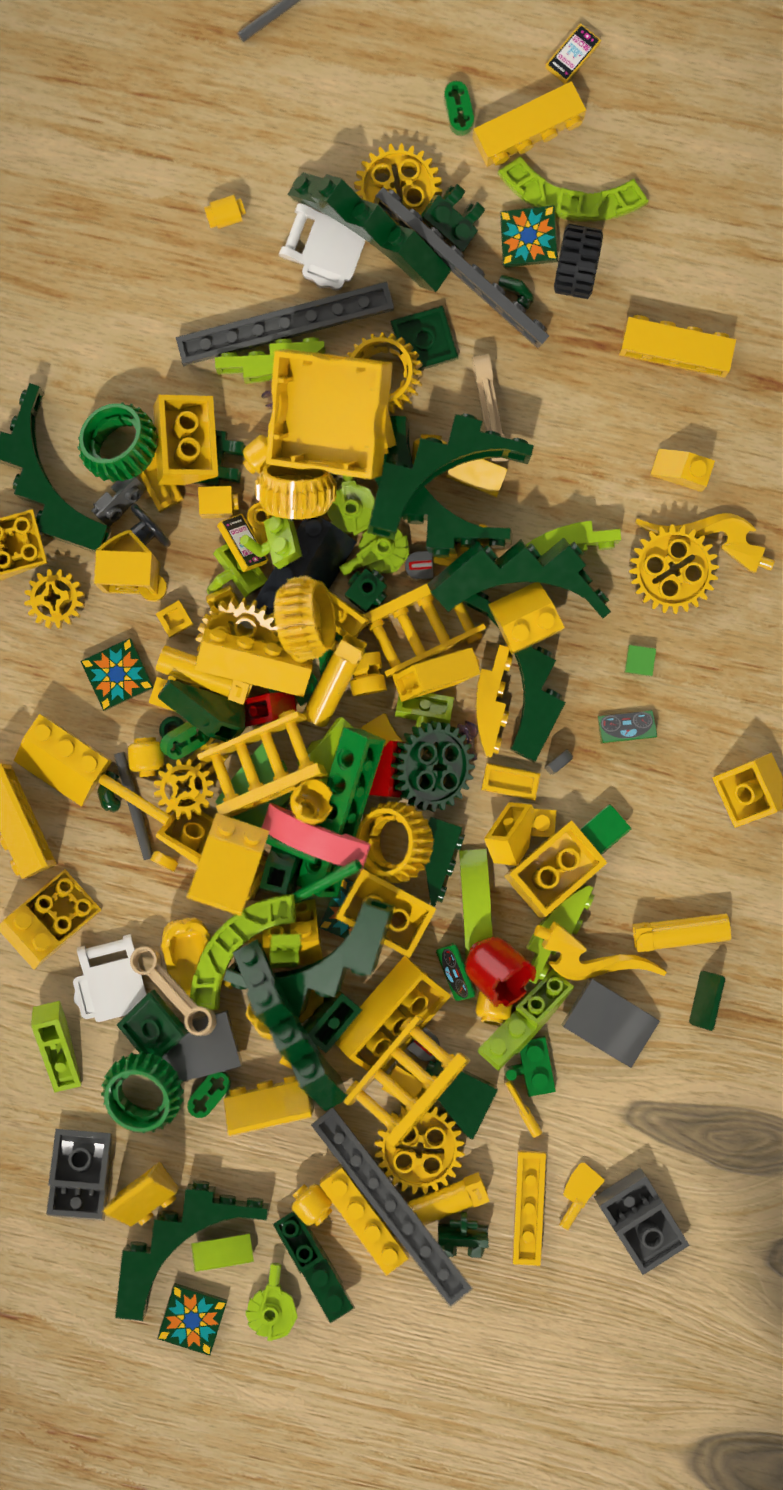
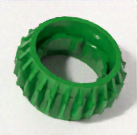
M121 402V404L113 403L102 406L90 414L82 425L78 437L79 446H77V449L80 451L79 457L83 461V465L95 477H100L103 481L111 480V482L132 479L141 474L154 458L156 448L158 447L156 444L158 435L155 433L157 428L152 423L153 421L140 407L135 408L133 404L125 405ZM124 426L135 427V439L124 453L112 459L101 458L99 454L100 448L108 435Z
M132 1052L128 1057L122 1056L118 1062L115 1061L104 1076L105 1080L101 1085L104 1089L101 1093V1096L104 1098L103 1105L106 1106L108 1114L123 1128L133 1132L145 1133L152 1131L154 1133L156 1129H164L166 1124H171L181 1109L180 1106L184 1101L182 1098L184 1089L181 1087L182 1080L179 1079L178 1072L162 1057L153 1055V1053L140 1052L139 1054H133ZM130 1075H141L149 1078L162 1091V1104L155 1110L137 1107L123 1093L122 1084L124 1080Z

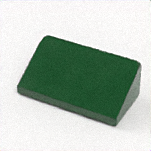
M707 971L700 972L689 1019L691 1025L709 1031L714 1030L726 979L725 976Z

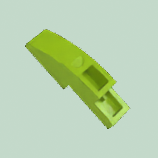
M305 338L303 342L293 343L290 339H278L275 343L269 344L270 355H265L263 351L249 352V356H238L237 353L233 352L223 353L221 357H215V369L217 374L243 373L245 384L272 380L274 351L290 349L325 354L324 341H319L318 338Z
M592 521L578 522L551 530L533 539L526 545L528 546L532 543L539 553L543 555L561 539L565 538L569 544L575 542L583 552L587 551V547L598 546V550H608L615 548V544H619L621 541V530L593 531Z
M584 885L577 889L542 920L540 926L549 929L554 921L571 935L572 933L577 935L583 922L580 919V915L583 909L588 910L595 896L591 893L593 887ZM533 933L526 948L535 953L531 964L536 969V978L534 981L531 979L529 981L536 984L538 979L543 980L548 972L550 965L546 964L549 955H555L557 951L544 949L542 946L544 939L535 936Z
M552 969L516 1006V1011L478 1048V1053L499 1071L514 1054L517 1055L538 1033L568 997L574 986Z

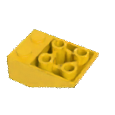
M33 509L0 518V581L48 563Z
M64 869L3 919L0 924V932L35 970L102 909Z

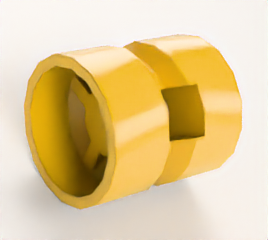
M380 652L364 653L353 674V679L350 681L353 697L387 690L385 676L379 672L383 667Z

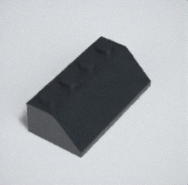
M320 516L303 519L296 530L302 556L281 569H278L276 566L274 567L255 599L257 601L256 608L260 610L266 605L265 614L274 613L276 593L291 578L308 576L311 579L322 582L329 590L341 571L339 566L347 561L357 542Z

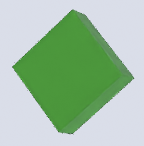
M628 645L624 673L652 677L656 649Z

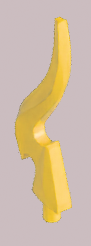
M721 513L696 522L683 524L685 525L686 534L692 529H696L694 538L718 532L725 533L727 541L721 546V549L749 572L756 573L758 566L770 571L772 570L775 560L763 556L765 548L747 543V533L755 532L756 529L744 518L731 513ZM640 519L635 521V524L648 532L652 531L656 536L659 535L658 527L662 526L666 533L669 530V526L652 524ZM682 525L674 526L675 531L678 532Z
M553 921L549 929L537 925L534 930L535 936L544 939L542 942L544 949L560 952L559 959L549 961V964L558 974L570 980H586L624 969L647 970L663 976L667 973L666 970L656 963L637 955L619 954L580 961V955L586 952V947L560 924Z

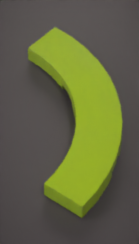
M521 156L498 170V175L504 183L526 203L534 208L554 205L556 217L566 220L583 222L610 220L632 213L649 202L634 179L618 187L598 193H584L562 187L559 188L546 182V179L538 175Z
M295 894L272 897L252 904L243 909L241 916L235 914L216 931L200 956L201 959L192 980L190 998L198 1007L210 1010L219 1009L221 985L227 967L234 957L233 952L239 950L248 940L265 929L296 922Z

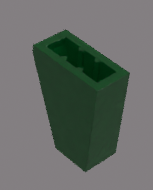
M437 1058L435 1062L430 1060L425 1071L431 1076L435 1075L438 1077L444 1070L442 1067L443 1063ZM463 1069L438 1098V1101L465 1135L473 1140L498 1088Z

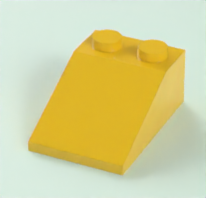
M216 813L187 898L241 916L269 831Z
M571 820L522 859L518 866H514L504 877L537 917L542 918L550 914L604 867L607 862Z
M159 1161L116 1193L103 1212L107 1216L130 1227L137 1222L143 1225L154 1216L152 1213L154 1209L160 1205L164 1209L177 1199L175 1194L179 1187Z

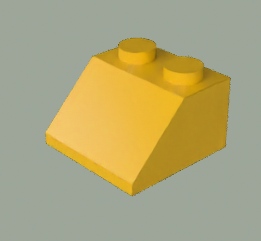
M538 582L488 604L511 654H515L563 631L565 628L553 602Z
M772 752L712 777L734 828L783 809V776Z

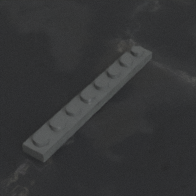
M385 188L378 192L374 199L375 204H378L397 224L414 230L452 270V273L535 347L539 348L546 341L549 335L546 333V327L536 319L532 321L525 314L526 310L521 304L516 301L512 303L505 297L506 292L496 283L491 284L484 278L485 273L477 265L472 264L471 266L463 259L464 254L457 247L448 246L443 241V235L433 227L429 229L422 222L423 218L417 211L412 208L408 210L402 205V199L392 190L387 191Z
M383 282L175 338L182 364L186 366L220 357L223 353H235L273 343L278 339H288L394 311V306L388 284Z
M332 1107L311 1124L447 1304L451 1307L473 1289L337 1111Z

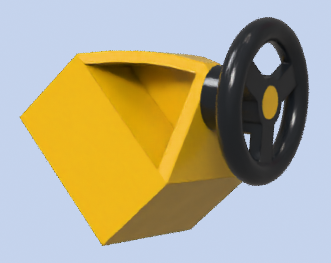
M132 504L131 510L140 522L135 524L130 530L110 538L96 550L94 584L103 593L141 594L139 586H145L148 589L146 594H158L160 562L146 545L154 537L164 547H169L171 541L137 504Z

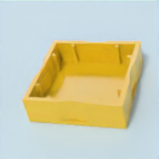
M290 349L274 351L271 389L273 409L268 428L266 464L297 469H322L333 474L366 479L382 476L393 362Z

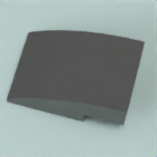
M590 978L561 1025L601 1051L632 1068L660 1020Z
M228 1010L215 1013L216 1026L210 1034L200 1036L189 1032L163 1057L178 1072V1077L182 1082L242 1066L243 1062ZM208 1016L192 1019L195 1030L203 1031L207 1028L209 1024Z
M55 1129L46 1215L105 1221L103 1210L107 1205L111 1133Z
M641 1167L594 1197L642 1275L690 1246Z

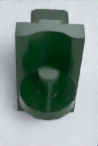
M461 1212L460 1220H450V1224H438V1244L448 1257L457 1255V1247H468V1256L471 1258H482L484 1249L488 1248L489 1243L488 1226L478 1225V1221H467V1212Z

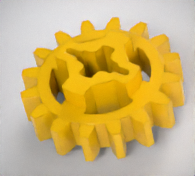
M47 569V576L45 577L37 573L39 581L34 582L30 580L29 584L33 587L32 591L25 590L24 592L30 596V600L25 601L24 605L32 607L28 615L31 617L37 615L35 622L39 625L45 620V627L51 629L53 623H55L58 629H62V622L64 621L72 625L71 617L79 618L81 616L76 611L77 608L85 607L79 601V598L85 597V593L77 591L81 587V583L78 581L72 583L74 576L70 573L64 578V571L61 569L57 571L56 575H54L51 569ZM58 581L65 583L70 588V591L60 590ZM45 585L46 588L42 594L38 595L40 589ZM54 592L60 596V599L56 600V605L49 602V599L53 598ZM69 603H72L69 610L66 613H64V609L66 608V606ZM39 608H49L52 617L44 615Z
M178 759L175 767L167 763V772L165 773L160 770L158 772V776L162 780L154 781V787L160 789L154 792V797L162 798L158 802V807L166 806V813L169 815L172 812H176V819L178 820L182 814H186L187 819L190 820L191 813L194 811L200 816L202 814L200 807L209 808L210 806L206 798H213L214 792L208 790L214 787L213 781H206L210 776L209 771L201 773L202 764L199 763L192 767L191 759H188L186 765H182L180 759ZM182 772H186V773H187L186 775H183V776H176V775H175V774L182 773ZM198 779L203 787L202 794L195 788ZM166 785L173 791L170 800L165 794ZM185 785H188L189 793L184 791L179 795V786L183 788ZM183 803H192L190 806H181Z

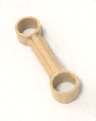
M489 354L472 356L473 372L478 387L485 430L501 434V437H504ZM490 458V461L492 463L508 461V459Z
M139 947L134 950L130 957L131 968L138 974L148 975L185 1016L186 1029L193 1035L205 1036L210 1034L216 1026V1016L213 1011L208 1008L198 1007L161 966L162 958L157 950L149 947ZM150 951L154 957L153 966L148 971H143L138 965L139 956L143 952ZM198 1011L205 1012L209 1018V1024L203 1031H196L192 1024V1019Z

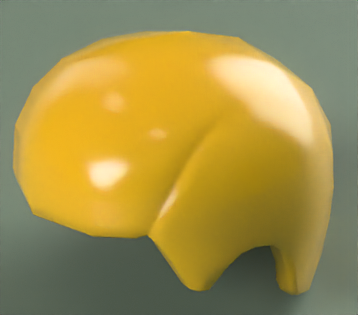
M318 779L304 780L294 789L291 795L292 813L301 822L311 825L322 823L332 810V806H330L331 789Z

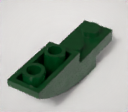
M294 1212L273 1223L300 1274H303L329 1323L355 1309L342 1285L341 1278L310 1227L304 1224Z

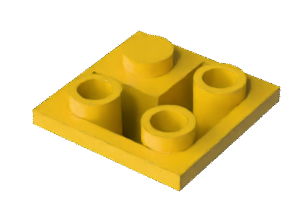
M313 899L295 904V923L281 924L262 931L264 952L269 954L271 935L300 934L301 946L298 951V966L312 964L323 958L316 902Z

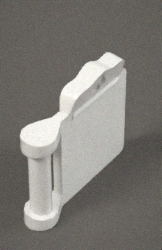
M297 204L295 209L296 218L285 247L282 246L279 256L303 264L302 273L304 278L313 281L319 288L341 289L344 281H351L366 240L328 215L318 212L307 205ZM306 219L315 220L303 253L295 251Z
M131 934L124 935L121 940L90 948L85 946L77 947L83 975L73 980L75 988L74 1002L80 1008L81 1016L84 1019L95 1017L96 1022H102L125 1016L147 995L142 975L136 973L130 965V957L135 950ZM123 950L127 952V958L90 966L89 959Z

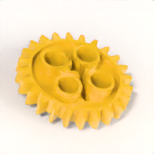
M400 143L398 150H394L393 145L389 144L388 152L378 147L379 156L376 157L370 152V163L362 161L361 167L364 171H356V177L360 181L354 182V188L359 190L355 193L365 201L374 203L376 195L382 188H385L387 191L392 190L397 194L394 188L392 166L397 167L399 186L402 189V202L408 210L412 208L421 215L435 195L442 196V189L437 187L442 184V179L435 177L438 174V167L430 168L433 159L429 158L424 161L423 150L417 155L414 154L413 145L408 151H404L403 143ZM405 169H412L416 174L413 177H405L402 172ZM380 173H384L389 176V179L385 182H379L375 177ZM411 195H416L421 201L417 204H411L407 201V198Z
M671 524L667 533L662 526L658 527V536L652 531L648 532L650 541L648 542L641 538L639 541L643 548L633 549L638 558L629 559L631 563L636 565V568L628 570V573L636 574V578L630 584H639L640 586L635 591V594H645L642 600L643 603L651 599L653 601L651 609H655L659 604L662 605V613H666L669 606H671L673 614H677L679 606L682 607L684 612H688V603L698 607L697 598L707 600L708 598L704 591L714 590L709 581L718 580L717 576L711 574V570L719 568L718 565L711 564V560L715 559L717 554L709 555L707 552L713 545L703 546L704 535L697 539L694 538L696 529H692L686 534L685 525H682L679 531L676 532L674 524ZM675 542L681 543L684 546L685 553L681 558H676L671 554V546ZM694 555L695 558L677 570V576L670 574L658 583L653 584L652 580L670 569V562L675 565L688 556ZM652 557L658 558L661 562V569L657 573L650 572L647 567L648 560ZM689 566H695L699 570V577L696 581L688 580L685 575L686 569ZM670 580L676 585V591L672 596H666L662 591L665 581Z
M244 597L240 604H237L236 600L231 598L229 606L224 601L220 602L219 609L212 606L209 611L210 615H204L202 619L204 623H200L197 629L201 632L196 637L198 642H201L204 629L207 628L211 630L220 629L227 634L235 636H247L254 641L262 643H275L283 648L278 636L276 623H273L275 614L266 615V605L260 610L257 609L256 600L252 602L251 606L247 605L246 598ZM241 621L250 622L253 628H245Z
M402 1105V1114L398 1115L396 1112L392 1111L391 1116L395 1119L399 1118L400 1120H402L404 1116L408 1113V1111H406L405 1107ZM437 1105L431 1111H427L413 1128L415 1135L410 1139H404L401 1144L416 1147L418 1142H422L424 1148L444 1149L443 1153L424 1149L421 1154H416V1149L396 1148L385 1140L390 1134L387 1129H378L377 1131L383 1137V1139L375 1140V1145L382 1148L375 1152V1157L383 1158L378 1163V1166L380 1168L387 1167L384 1174L387 1177L393 1176L391 1182L393 1185L400 1181L403 1192L408 1186H412V1193L414 1195L418 1187H422L424 1194H427L428 1186H432L437 1192L438 1182L441 1181L447 1186L446 1176L449 1175L455 1178L456 1173L452 1168L462 1166V1163L456 1159V1157L464 1156V1151L457 1149V1147L464 1145V1140L456 1139L462 1133L461 1129L452 1130L456 1122L453 1119L446 1121L448 1115L446 1110L438 1115ZM437 1129L442 1132L443 1137L439 1142L433 1143L428 1140L427 1135L431 1130ZM401 1154H407L411 1157L412 1162L410 1165L402 1167L397 1164V1157ZM430 1157L436 1158L439 1161L437 1169H426L424 1166L426 1159Z

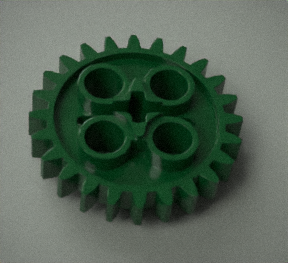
M431 721V724L421 722V728L412 727L413 735L403 734L406 743H397L401 752L393 753V756L398 758V762L391 764V767L396 768L398 772L393 774L392 778L400 781L396 784L395 789L403 790L400 797L407 799L409 805L433 812L436 811V808L445 810L446 804L455 805L453 797L463 798L460 792L461 789L469 790L465 782L466 779L472 780L474 778L468 774V771L475 768V765L469 764V760L474 758L475 755L467 753V750L472 745L464 742L466 735L459 734V728L450 727L449 723ZM424 748V753H423V756L421 757V756H420V752H421V749ZM446 748H448V753H447V755H446V757H445V754H444V753H445ZM422 775V782L419 785V778ZM446 775V782L443 785V778Z

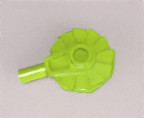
M343 475L342 487L340 490H337L335 502L332 503L327 512L332 524L344 533L353 532L355 536L368 529L375 499L367 487L356 484L354 477Z
M398 529L395 540L369 534L367 530L362 535L363 538L359 544L360 552L356 554L355 558L339 566L344 576L360 567H367L371 571L374 569L380 574L397 572L409 556L407 535L402 536Z
M270 1263L269 1281L266 1289L263 1291L260 1289L253 1298H250L248 1310L245 1311L248 1326L256 1332V1335L268 1337L267 1341L287 1336L297 1319V1311L292 1296L281 1290V1285L279 1284L281 1274L280 1263Z

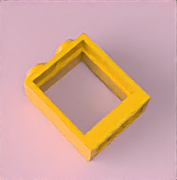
M471 647L412 665L392 677L400 700L403 702L461 684L480 675V662Z

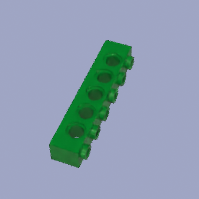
M343 728L326 784L332 791L330 797L332 810L322 823L316 825L340 835L348 834L356 838L384 748L385 739L363 729ZM303 859L296 885L303 888L343 866L322 859H318L316 864ZM342 880L314 895L318 897H337Z

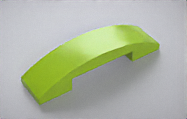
M487 849L459 850L465 960L469 955L470 948L476 942L492 937Z

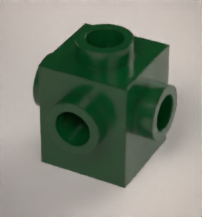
M366 568L362 573L357 571L348 582L351 587L346 591L345 598L361 611L367 613L373 606L379 607L388 596L385 593L387 590V585L384 584L386 579L374 569L372 572H369ZM366 586H370L372 591L367 593L363 589Z

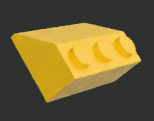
M158 395L153 406L154 426L157 428L155 433L158 435L156 441L158 445L156 448L158 485H188L218 477L213 396Z
M42 714L37 716L23 737L14 758V762L81 807H83L99 783L100 777L106 773L113 762Z
M361 870L335 915L336 919L354 927L362 904L368 897L394 905L395 909L384 945L410 958L436 908L369 871Z
M295 1074L283 1077L284 1082L273 1084L272 1080L257 1083V1088L246 1090L245 1086L230 1089V1094L224 1097L228 1136L310 1118L314 1110L312 1098L300 1088Z

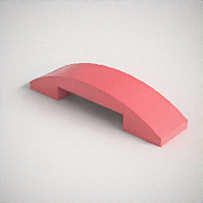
M269 803L262 829L268 830L269 835L311 856L340 866H345L357 859L361 862L363 870L371 844L348 834L340 835L316 824L311 825L301 822L292 811L273 803Z

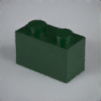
M339 991L335 997H324L323 1004L302 1025L315 1045L327 1053L362 1009Z

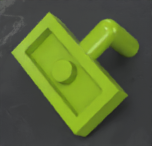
M272 516L264 521L268 541L262 545L258 544L248 535H243L240 538V544L257 557H263L271 553L273 565L278 569L302 556L293 519Z
M227 543L216 549L213 553L225 571L217 575L207 587L208 594L220 590L225 583L232 580L246 598L261 589L266 583L267 578L259 567L246 572L242 571Z
M429 693L401 702L398 696L395 717L417 720L416 727L420 728L421 722L431 723V721L450 724L454 697Z

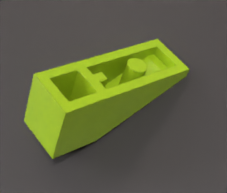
M60 1001L33 1007L31 1027L54 1093L81 1087L82 1083L69 1027Z

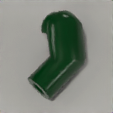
M506 275L500 277L498 285L504 290L514 292L518 296L516 302L521 304L525 310L529 309L530 304L534 302V295L524 281Z
M109 770L106 772V775L118 781L119 775ZM100 784L97 794L101 807L105 811H118L121 801L115 798L114 792Z

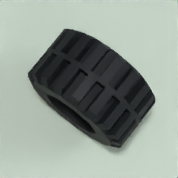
M574 224L567 225L554 283L556 294L588 299L591 296L603 241L601 229Z

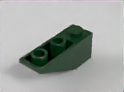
M169 679L158 694V699L208 737L227 742L239 737L245 730V703L242 705L228 700V697Z
M272 846L266 860L260 888L286 895L296 892V882L303 859Z
M430 817L428 824L430 829H432L433 851L429 858L430 861L425 865L430 904L435 907L437 901L442 903L447 887L443 886L446 875L451 876L456 861L452 860L455 849H461L465 834L461 833L462 827Z

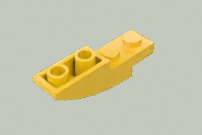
M502 645L498 646L492 671L481 668L476 690L475 716L477 731L484 755L488 758H492L493 753L498 754L502 738L497 737L500 726H506L509 711L505 710L506 704L496 701L497 697L502 698L506 682L501 681L504 670H510L513 655L508 654L509 648Z

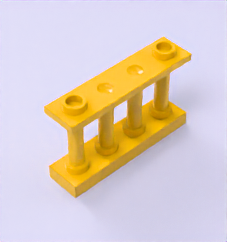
M427 584L363 614L368 619L363 629L369 628L370 631L373 630L391 669L384 672L386 678L465 640L468 644H471L483 637L481 633L486 630L484 623L475 627L462 601L454 607V610L465 633L450 639L432 603L434 600L433 594L430 592ZM417 603L419 607H423L440 642V645L428 651H425L407 614L409 613L408 608ZM392 615L394 619H398L416 657L403 663L400 662L383 628L385 624L383 620Z
M294 710L283 712L279 715L280 719L225 743L220 744L217 742L210 744L204 748V752L197 754L198 759L207 763L212 761L225 796L223 798L224 803L216 806L218 814L231 818L294 791L306 779L315 778L320 780L328 776L325 767L319 763L314 764V761H310L297 726L298 723L307 720L304 714ZM287 729L300 764L298 766L299 770L291 774L285 772L272 737L273 734ZM262 740L275 775L273 777L274 781L266 785L260 783L247 748L248 745ZM234 751L238 753L250 786L248 788L249 792L240 796L238 793L235 794L222 756Z
M410 1016L399 1028L402 1031L401 1034L360 1082L356 1080L345 1092L348 1097L343 1101L346 1105H353L358 1100L388 1127L387 1131L390 1134L385 1140L393 1147L401 1144L470 1062V1059L463 1053H458L456 1056L453 1053L449 1055L423 1032L419 1026L425 1019L421 1016H415L414 1018ZM410 1036L443 1063L442 1067L444 1070L438 1077L435 1075L431 1076L400 1049ZM393 1057L424 1084L423 1088L426 1092L420 1099L417 1097L413 1098L383 1071V1068ZM374 1079L380 1082L406 1106L405 1110L408 1113L402 1120L393 1118L365 1092Z

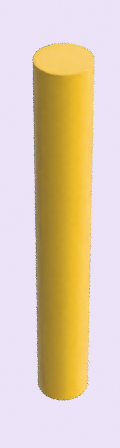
M106 774L100 777L99 783L165 826L171 822V815Z

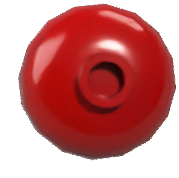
M490 937L476 942L470 948L465 962V971L470 980L496 1008L500 1004L509 1007L516 1003L527 993L524 987L529 979L534 981L536 978L534 965L507 941L499 937Z

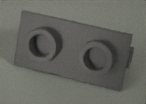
M136 477L125 481H117L111 487L116 493L113 497L106 492L93 504L95 507L91 511L108 527L118 521L122 514L134 502L138 501L147 490Z

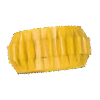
M381 332L379 337L371 334V339L369 340L361 338L362 343L359 346L357 344L353 345L355 348L353 353H347L349 357L369 359L377 353H389L390 351L394 356H398L402 360L405 369L403 375L406 380L401 381L400 387L389 395L388 410L392 414H395V408L399 407L401 410H404L403 404L406 402L412 404L410 399L412 395L418 396L416 387L422 386L418 378L424 376V374L418 369L423 364L421 361L416 360L419 354L416 351L411 352L413 346L410 343L405 345V340L402 337L396 340V336L393 333L388 338L383 332Z
M268 464L263 468L260 476L255 481L256 500H259L263 510L272 516L286 519H309L325 514L332 503L335 502L337 493L336 479L333 478L331 472L322 469H297Z
M311 577L291 578L278 589L275 597L274 614L280 642L287 653L299 657L300 660L320 658L327 650L332 648L336 636V620L331 596L322 582L311 579Z
M387 801V803H379L377 808L372 807L369 814L364 815L356 835L357 839L371 844L364 864L366 870L390 883H401L402 881H410L411 877H417L419 871H423L426 863L430 861L429 858L433 851L432 829H430L428 819H424L421 811H416L415 806L407 805L406 802ZM391 820L402 822L407 829L409 837L407 855L399 864L386 862L380 848L382 829Z

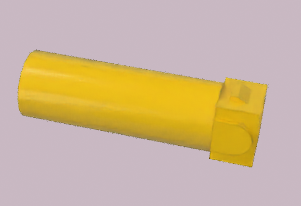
M346 633L342 640L339 641L303 711L308 722L319 727L328 725L360 660L364 656L367 643L349 633Z
M167 645L163 647L157 661L156 671L228 697V700L244 705L250 694L252 684L195 670L197 656Z
M727 914L632 924L634 947L637 952L731 941V927Z
M477 1172L464 1177L461 1181L438 1189L437 1192L433 1191L407 1203L425 1226L474 1206L475 1208L490 1202L480 1173Z

